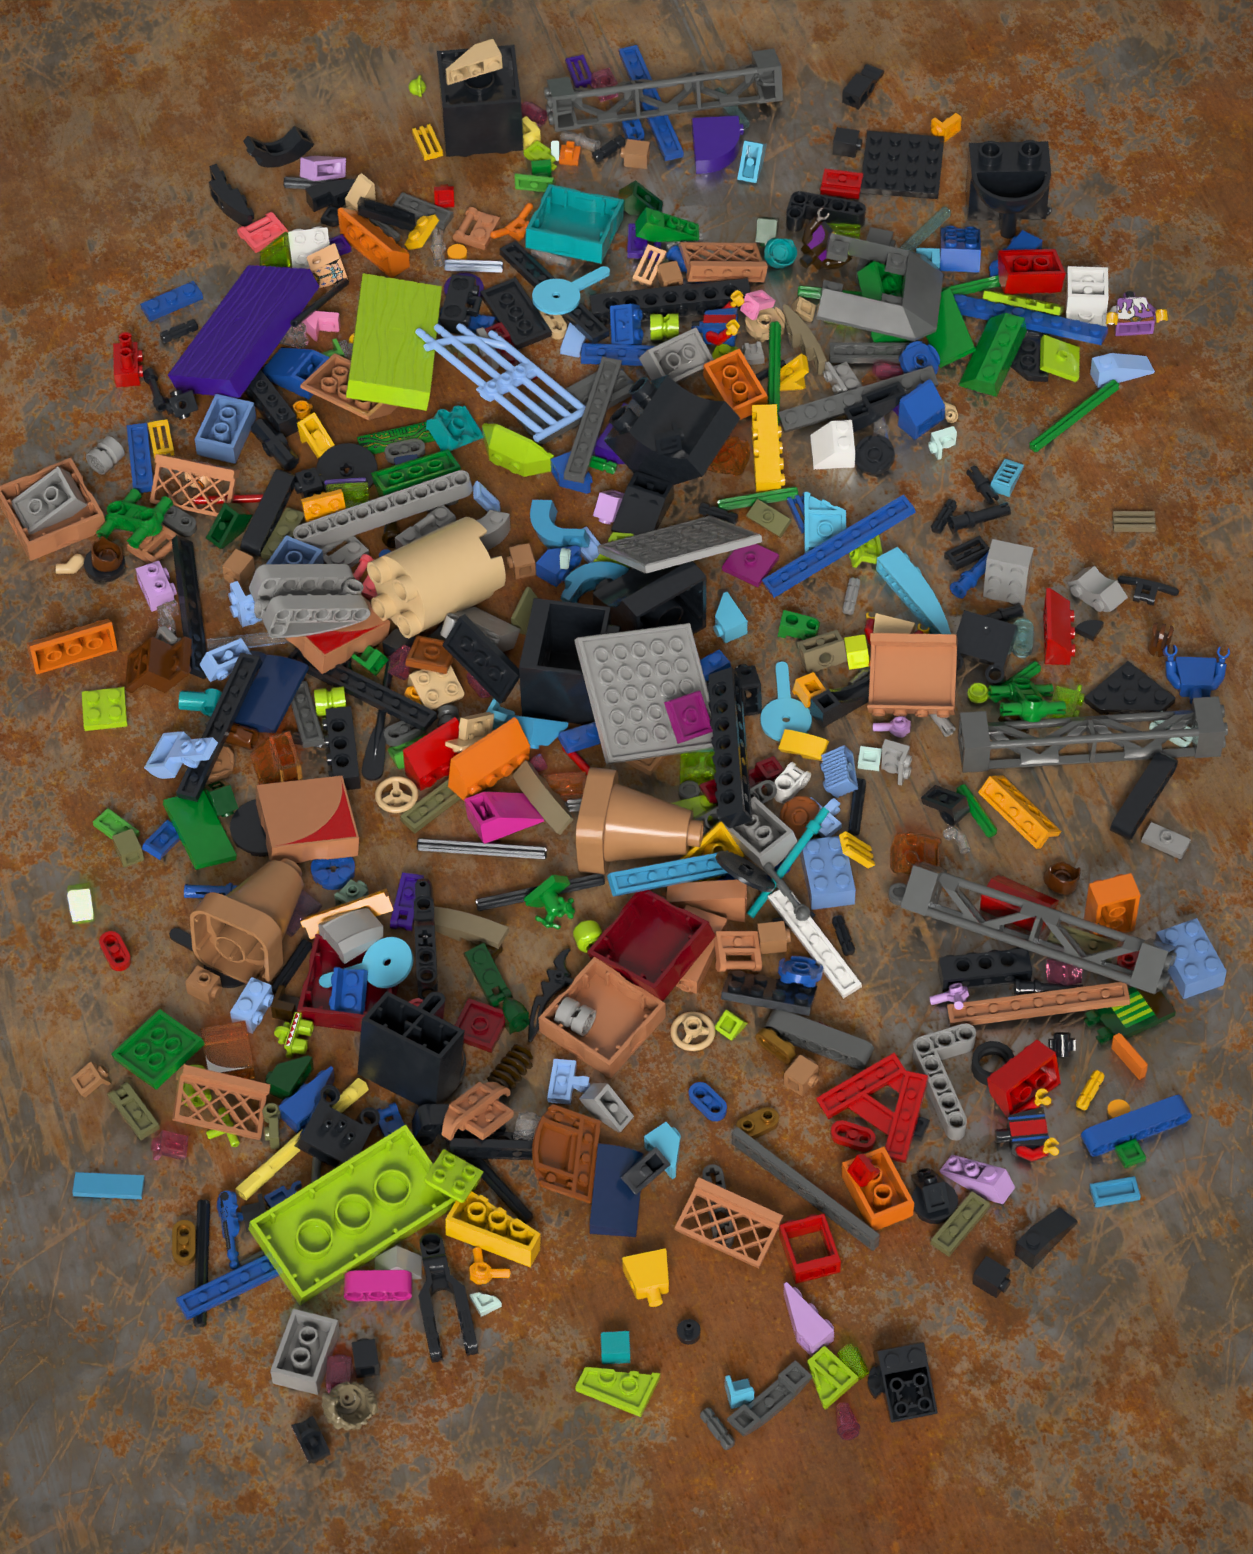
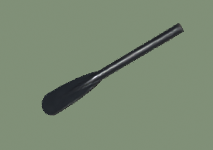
M393 656L387 657L389 660L385 666L382 684L389 689L391 688L395 657ZM379 709L376 726L370 736L362 765V776L369 781H375L382 777L385 764L386 741L384 738L386 713Z

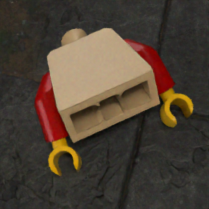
M867 612L864 633L868 644L871 645V633L929 634L930 628L922 630V624H918L916 630L914 622L876 613L875 617H870L869 612Z

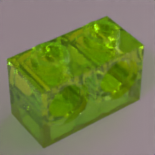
M714 751L681 753L680 784L685 781H694L700 785L713 780L714 773H716V768H711L715 767L712 758Z

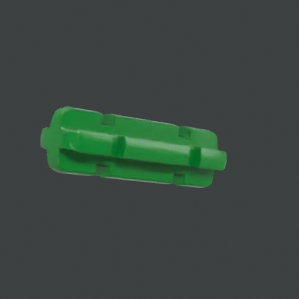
M593 455L589 467L601 471L606 470L607 473L615 474L617 463L607 462L606 459Z

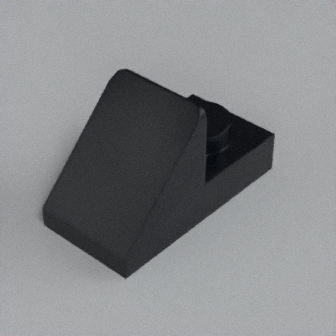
M654 1147L636 1160L637 1162L620 1177L633 1193L637 1195L671 1164Z

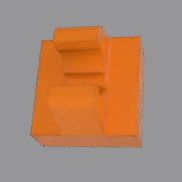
M567 141L566 145H562L559 164L578 166L581 146H575L574 141Z

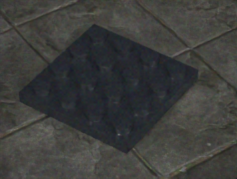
M867 131L860 193L938 199L944 137Z

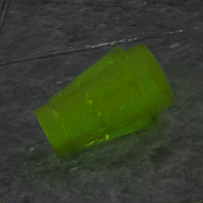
M852 1343L846 1345L837 1353L839 1359L858 1376V1380L869 1374L858 1347H855Z

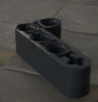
M797 191L791 195L786 210V227L792 232L800 231L806 219L812 220L814 217H817L818 210L822 207L824 208L820 211V215L826 217L829 212L830 215L827 219H822L821 222L825 221L835 225L861 228L865 224L866 206L861 202Z
M425 1104L416 1110L411 1126L413 1136L420 1146L430 1145L434 1142L437 1135H442L445 1114L449 1109V1104ZM506 1124L502 1125L495 1132H505Z

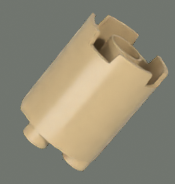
M464 517L451 522L367 564L368 575L373 581L378 595L371 600L372 609L383 621L390 618L398 626L404 637L411 638L444 621L447 613L466 610L490 598L494 591L503 587L506 575L502 556L490 558L485 546L479 539L487 533V530L478 521L470 517Z

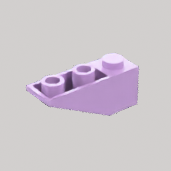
M952 1154L939 1171L942 1175L973 1191L983 1199L1004 1204L1015 1188L1006 1169Z
M786 1282L784 1284V1298L796 1342L812 1357L823 1346L827 1347L834 1341V1327L829 1320H824L818 1314L816 1307L812 1303L808 1304L803 1299L801 1292L796 1287L792 1288Z

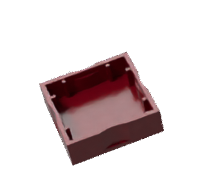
M650 890L636 892L621 910L617 919L605 929L587 953L591 960L596 957L619 972L630 983L643 988L661 1001H664L715 938V934L708 921L686 909L670 904L665 898Z
M315 934L309 959V972L303 984L297 1012L302 1013L303 1019L312 1021L314 1026L361 1032L362 1018L386 991L397 996L399 984L390 988H378L367 981L365 1011L363 1014L330 1010L329 998L332 995V987L323 988L319 984L320 977L334 972V967L344 969L362 963L366 951L344 964L326 939L324 940L321 935ZM386 960L384 965L388 966L391 963V960Z

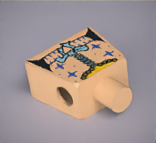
M335 243L307 257L309 267L306 269L311 270L320 286L319 288L335 285L343 278L348 279Z

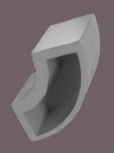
M489 510L484 517L476 520L487 530V533L479 538L486 550L500 544L510 531V514Z
M1095 566L1082 569L1067 582L1071 593L1075 597H1079L1098 612H1111L1128 598L1117 580L1105 577Z

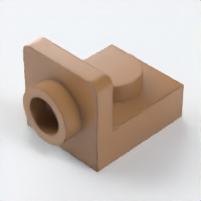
M89 1062L71 1078L80 1095L85 1098L102 1083L107 1086L112 1083L108 1077L110 1073L106 1067L93 1062Z

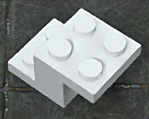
M1068 266L1065 302L1066 318L1107 327L1105 323L1109 298L1108 267Z

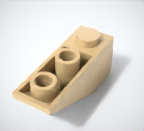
M494 39L473 45L446 69L447 85L502 69V54Z

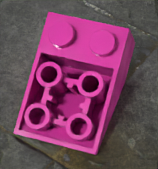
M482 792L464 799L468 820L483 844L544 822L543 817L524 793Z

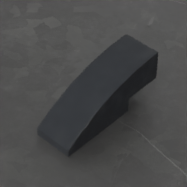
M356 179L329 181L306 188L308 205L313 212L329 205L336 208L345 206V198Z
M899 381L861 395L862 402L844 408L846 420H852L853 433L878 421L899 404L902 396L906 395Z

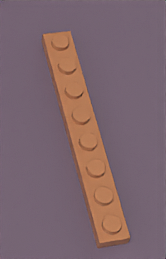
M1116 982L963 1002V1008L957 1010L954 1004H948L947 1011L950 1027L966 1023L978 1025L1130 1005V997L1127 984Z

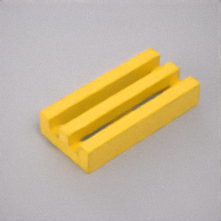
M428 124L427 128L419 127L420 130L412 129L413 137L424 161L443 156V150L431 124ZM426 133H429V136H430V138H431V140H432V142H433V144H434L435 149H436L437 152L434 151V149H433V147H432V144H431V142H430V140H429V138H428V136H427ZM419 135L423 136L430 154H427Z
M168 419L148 422L154 459L156 454L170 453L171 456L175 455ZM164 425L169 448L164 446L161 426ZM153 427H157L161 449L158 450L156 447Z
M847 831L839 835L843 854L868 869L875 865V862L871 860L874 858L873 854L870 853L872 851L871 846Z

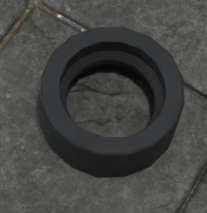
M984 1042L976 1047L973 1052L971 1065L973 1076L986 1086H988L987 1078L992 1072H988L980 1066V1059L987 1055H997L1002 1057L1007 1063L1009 1059L1014 1057L1013 1051L1001 1042Z

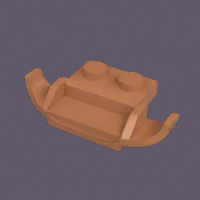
M478 1082L449 1104V1109L445 1114L442 1136L452 1140L457 1129L461 1131L466 1129L482 1140L487 1138L513 1118L514 1111L499 1102L501 1095L504 1094L507 1097L511 1095L510 1090L496 1082L484 1084Z

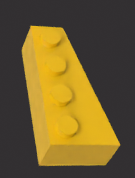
M777 404L752 405V444L756 493L781 489V486H785V475L781 474L780 471L784 470L783 457L780 458V454H782V441L779 442L781 426H778Z
M472 1191L465 1202L455 1201L446 1217L447 1236L475 1247H480L483 1250L531 1267L540 1251L541 1234L521 1220L513 1219L507 1215V1211L501 1207H495L488 1202L486 1197L483 1195L478 1196Z

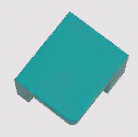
M629 1331L601 1333L602 1364L630 1363Z

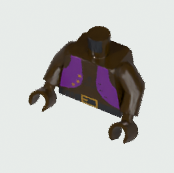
M822 207L818 210V216L814 217L805 227L802 237L804 245L801 248L804 256L799 259V262L804 268H808L813 264L818 270L822 268L827 270L839 269L851 261L853 256L847 255L846 262L826 258L828 235L836 233L825 221L821 222L822 219H827L830 215L829 212L826 217H822L820 215V211L824 208Z

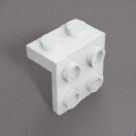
M314 227L308 230L295 229L288 232L293 268H308L307 257L330 246L327 227Z

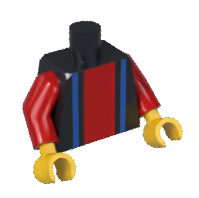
M1039 1089L1035 1095L1036 1099H1031L1009 1115L1006 1129L995 1130L996 1143L1009 1142L1011 1154L1018 1155L1029 1161L1048 1157L1049 1153L1053 1156L1059 1153V1149L1055 1147L1059 1145V1142L1055 1138H1049L1044 1108L1040 1105H1049L1051 1103L1050 1097L1046 1096L1043 1098L1048 1094L1046 1089Z

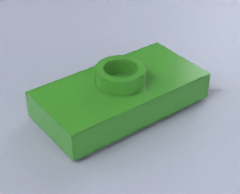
M109 808L93 821L94 827L110 839H112L113 835L129 829H133L137 838L140 836L139 830Z

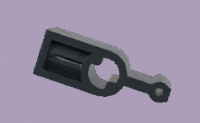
M866 64L864 69L860 73H856L843 89L842 103L859 110L872 94L875 84L882 78L884 71Z

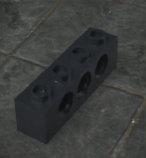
M260 369L244 393L251 402H254L257 410L277 433L281 432L287 437L298 432L296 414Z
M351 706L325 709L326 718H322L323 730H328V735H324L325 747L330 748V753H326L327 765H332V770L328 771L329 777L343 776L346 790L361 789Z
M1015 947L1010 950H991L984 953L971 952L966 955L939 957L938 972L942 992L949 991V986L954 983H961L962 986H966L968 989L1014 984L1015 978L1020 981H1031L1032 978L1029 952L1023 948Z

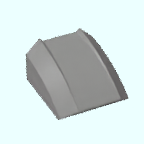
M369 908L343 912L318 924L319 934L324 940L326 939L344 964L367 951L378 940L383 939V925Z

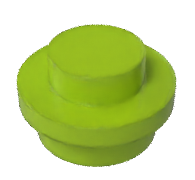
M974 683L968 689L967 696L974 703H983L988 699V689L982 683Z

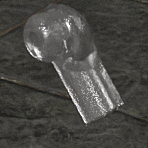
M949 826L943 831L945 839L957 841L961 854L970 852L971 848L965 833L954 826Z

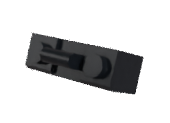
M452 274L440 316V325L444 327V330L446 329L454 334H461L456 326L461 323L466 327H470L471 316H478L482 298L478 297L479 286L476 285L475 277Z

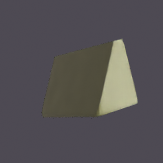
M530 587L525 589L511 617V625L519 628V633L524 635L527 632L533 600L538 598Z

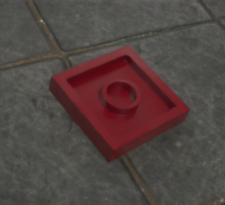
M468 998L455 1026L465 1030V1044L492 1053L505 1028V1016L501 1009Z

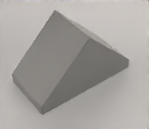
M395 1246L375 1257V1270H406L412 1273V1279H422V1256Z

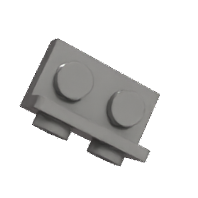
M829 361L825 362L823 376L825 381L831 384L834 395L863 387L847 362L832 366Z
M885 739L882 745L881 769L892 774L897 773L898 785L902 786L904 780L909 779L912 767H910L912 761L910 746Z

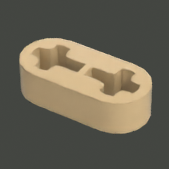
M540 311L541 316L552 331L551 337L563 339L567 331V324L562 316L550 315Z

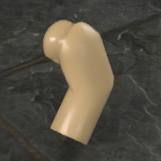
M944 402L945 419L949 423L956 422L958 419L956 407Z
M75 554L67 563L56 564V574L77 573L84 564L83 555Z

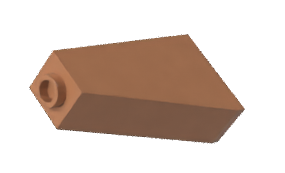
M737 879L676 884L668 886L667 892L662 893L663 898L678 908L684 909L686 905L724 917L729 921L745 922L747 885Z
M689 905L685 906L684 909L708 921L714 933L716 931H727L726 918ZM714 939L678 982L676 987L685 992L698 993L716 955Z

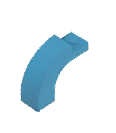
M532 500L530 509L531 523L539 540L547 548L555 549L576 545L579 547H589L590 539L585 529H565L555 526L557 509L552 500Z
M605 561L582 565L565 578V589L562 592L561 600L563 602L577 603L583 594L594 590L601 581L607 578L615 580L627 573L629 568Z

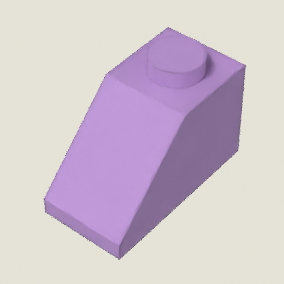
M300 157V177L312 181L345 178L346 158Z
M613 489L600 492L593 516L598 517V521L605 524L614 522L625 493Z

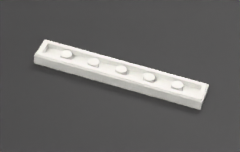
M779 889L768 895V900L811 957L816 960L819 967L820 964L823 966V973L844 999L862 987L861 982L811 916L806 921L797 920L796 914L793 912L795 909L793 904ZM791 892L796 901L799 902L795 895Z

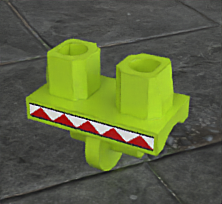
M295 1012L291 1026L290 1023L284 1022L283 1026L276 1027L274 1035L279 1038L278 1043L281 1045L285 1043L284 1048L287 1050L286 1058L293 1059L294 1054L306 1055L308 1040L300 1039L299 1037L300 1034L311 1036L313 1033V1022L303 1019L302 1013Z

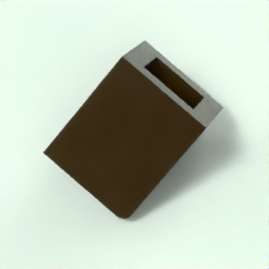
M279 985L272 1001V1018L292 1023L300 998L286 995L283 985Z

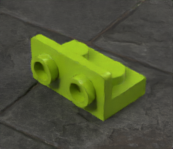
M879 535L849 553L852 567L857 568L862 561L877 564V557L883 555Z

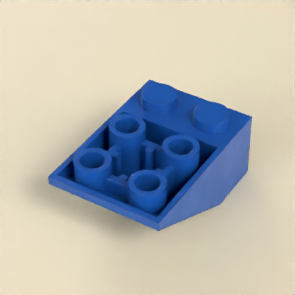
M946 226L941 228L940 271L980 272V229L972 226L965 228Z
M280 348L262 369V372L270 382L309 400L314 394L300 388V385L330 357L312 349Z

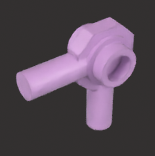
M906 716L895 717L890 723H873V731H890L891 734L899 738L905 737L911 730V721L906 719Z
M954 983L949 986V991L929 996L931 1005L950 1001L954 1003V1007L957 1010L963 1008V1002L967 1001L966 998L969 996V991L961 983Z

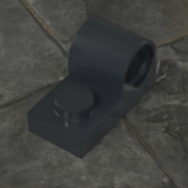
M934 785L921 797L923 805L939 810L942 819L950 826H955L970 812L966 796Z

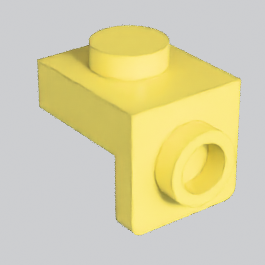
M527 116L522 118L523 149L525 150L536 141L541 143L538 125Z

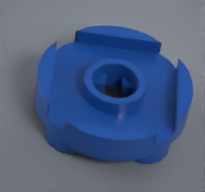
M915 341L903 349L899 356V362L905 374L933 366L936 375L938 365L940 364V357L936 349L930 344L926 345L922 341ZM916 357L924 361L922 366L917 363Z
M352 857L328 860L314 859L311 863L312 878L316 884L318 882L324 889H341L355 876L354 860ZM331 866H336V867H338V868L335 870V872H331V870L328 869V868H330Z
M791 956L789 961H785V958L779 961L778 974L781 976L780 980L784 983L795 982L801 983L806 987H815L816 982L822 979L824 968L821 964L820 967L817 966L814 959L803 956Z

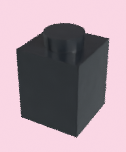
M837 127L833 140V155L856 158L857 150L861 151L863 139H859L860 130Z
M986 1256L974 1272L972 1284L997 1298L1001 1291L1003 1293L1006 1292L1010 1286V1270Z
M363 1338L357 1342H351L356 1378L380 1375L375 1339Z

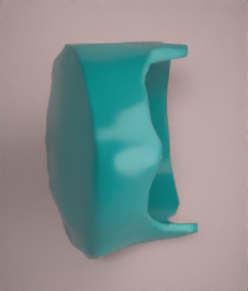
M770 239L764 249L765 261L774 268L788 267L797 257V248L791 239Z

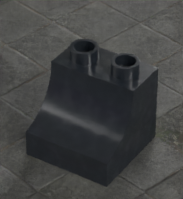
M668 375L651 381L648 377H642L632 385L628 392L632 397L629 404L620 407L610 417L609 422L613 427L604 441L633 473L638 471L676 485L702 477L741 418L725 401H713L696 396L679 386ZM676 422L678 429L682 428L684 440L681 441L682 450L658 455L654 435L671 431V423Z
M693 561L684 563L681 566L676 565L650 573H644L630 567L628 572L615 580L612 578L604 579L595 587L593 605L610 607L611 625L621 626V632L690 623L694 635L706 627V575Z

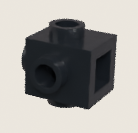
M182 389L170 392L171 396L166 397L167 403H165V408L168 415L171 414L172 417H178L179 420L188 418L191 412L199 410L192 390L182 392Z
M315 467L295 473L296 482H293L297 494H301L302 499L311 497L314 494L319 495L323 492V486H325L324 479L321 474L318 475Z

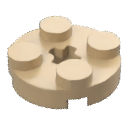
M775 306L774 309L760 310L756 320H751L748 316L746 317L745 328L752 337H755L756 341L764 342L769 340V324L771 322L778 321L781 324V335L784 333L785 316Z

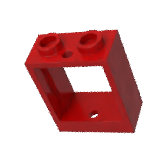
M812 1214L804 1219L797 1221L788 1220L779 1225V1237L795 1284L840 1273L841 1260L825 1214ZM820 1231L828 1256L797 1264L789 1239Z

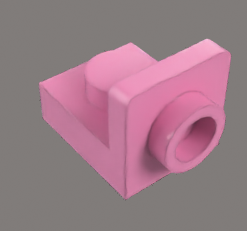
M763 290L746 293L740 311L751 320H756L759 311L772 308L776 300Z

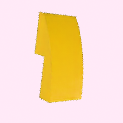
M785 729L778 749L781 752L801 755L805 759L822 761L821 755L825 754L829 741L807 733Z

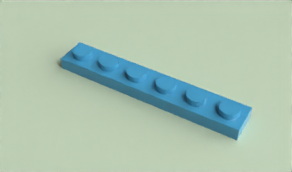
M717 853L612 872L607 875L612 896L614 897L729 875V873L716 861Z

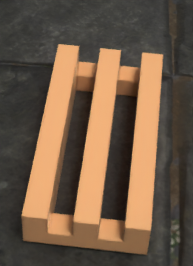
M648 244L633 276V281H638L642 285L646 284L647 287L651 288L658 273L657 265L663 263L666 251ZM650 251H654L643 276L640 277L639 275ZM658 253H659V254H660L659 259H658V261H657V263H656V265H655V267H654V270H653V272H652V274H651L649 280H647V276H648V274H649V272H650V270H651V268H652V266H653V263H654V261H655V259H656V257H657V255H658Z

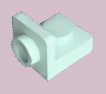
M954 426L931 433L928 447L930 452L935 454L937 460L942 459L943 448H950L956 445L957 431Z

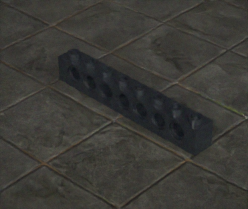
M748 278L593 294L590 295V312L603 325L611 324L610 306L623 304L640 305L643 314L641 321L650 320V314H662L663 317H666L667 314H678L679 317L704 315L707 310L721 309L729 301L732 302L733 300L730 297L734 291L739 290L743 294V299L746 293L751 291ZM736 305L738 311H740L741 306Z
M732 667L709 674V684H707L710 694L708 705L712 715V719H710V726L713 730L711 742L714 747L712 758L716 768L714 780L717 784L715 796L719 808L717 809V817L729 829L753 821L741 677Z

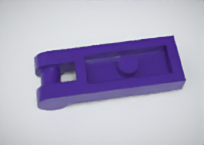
M402 872L391 916L390 928L398 929L400 927L405 928L406 931H413L414 900L416 898L415 883L418 879H424V875ZM400 915H406V916H407V919H399V918H400Z

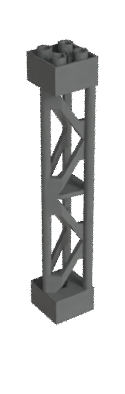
M1219 696L1193 698L1191 710L1041 719L1039 722H1028L1025 720L987 722L986 711L960 713L958 728L962 773L984 772L989 769L1153 759L1158 751L1171 758L1221 757L1222 748L1226 746L1225 735H1228L1227 722H1223L1225 717L1224 705H1220ZM1166 720L1153 729L1143 732L1121 724L1126 722ZM1061 727L1045 738H1037L1016 730ZM1107 727L1113 728L1123 733H1112L1108 730ZM1004 733L1018 739L1010 740L1004 736ZM1193 737V748L1162 749V744L1171 738ZM1155 739L1144 748L1130 742V740ZM1098 742H1112L1124 749V752L1095 754ZM1068 744H1088L1089 754L1059 756L1058 751ZM1035 746H1051L1041 754H1038L1026 748ZM1008 748L1020 754V758L990 760L991 749Z
M926 862L913 865L900 908L944 921L1153 994L1163 990L1168 985L1170 975L1167 972L1170 966L1174 965L1177 953H1174L1175 946L1151 938L1144 940L948 874L947 869ZM960 887L1021 907V911L985 920L961 891ZM942 888L945 889L962 912L938 904ZM1037 916L1030 935L1005 927V924ZM1061 921L1122 941L1124 944L1120 947L1087 955L1064 928ZM1043 922H1045L1063 947L1039 939ZM1140 950L1134 971L1106 962L1108 958Z

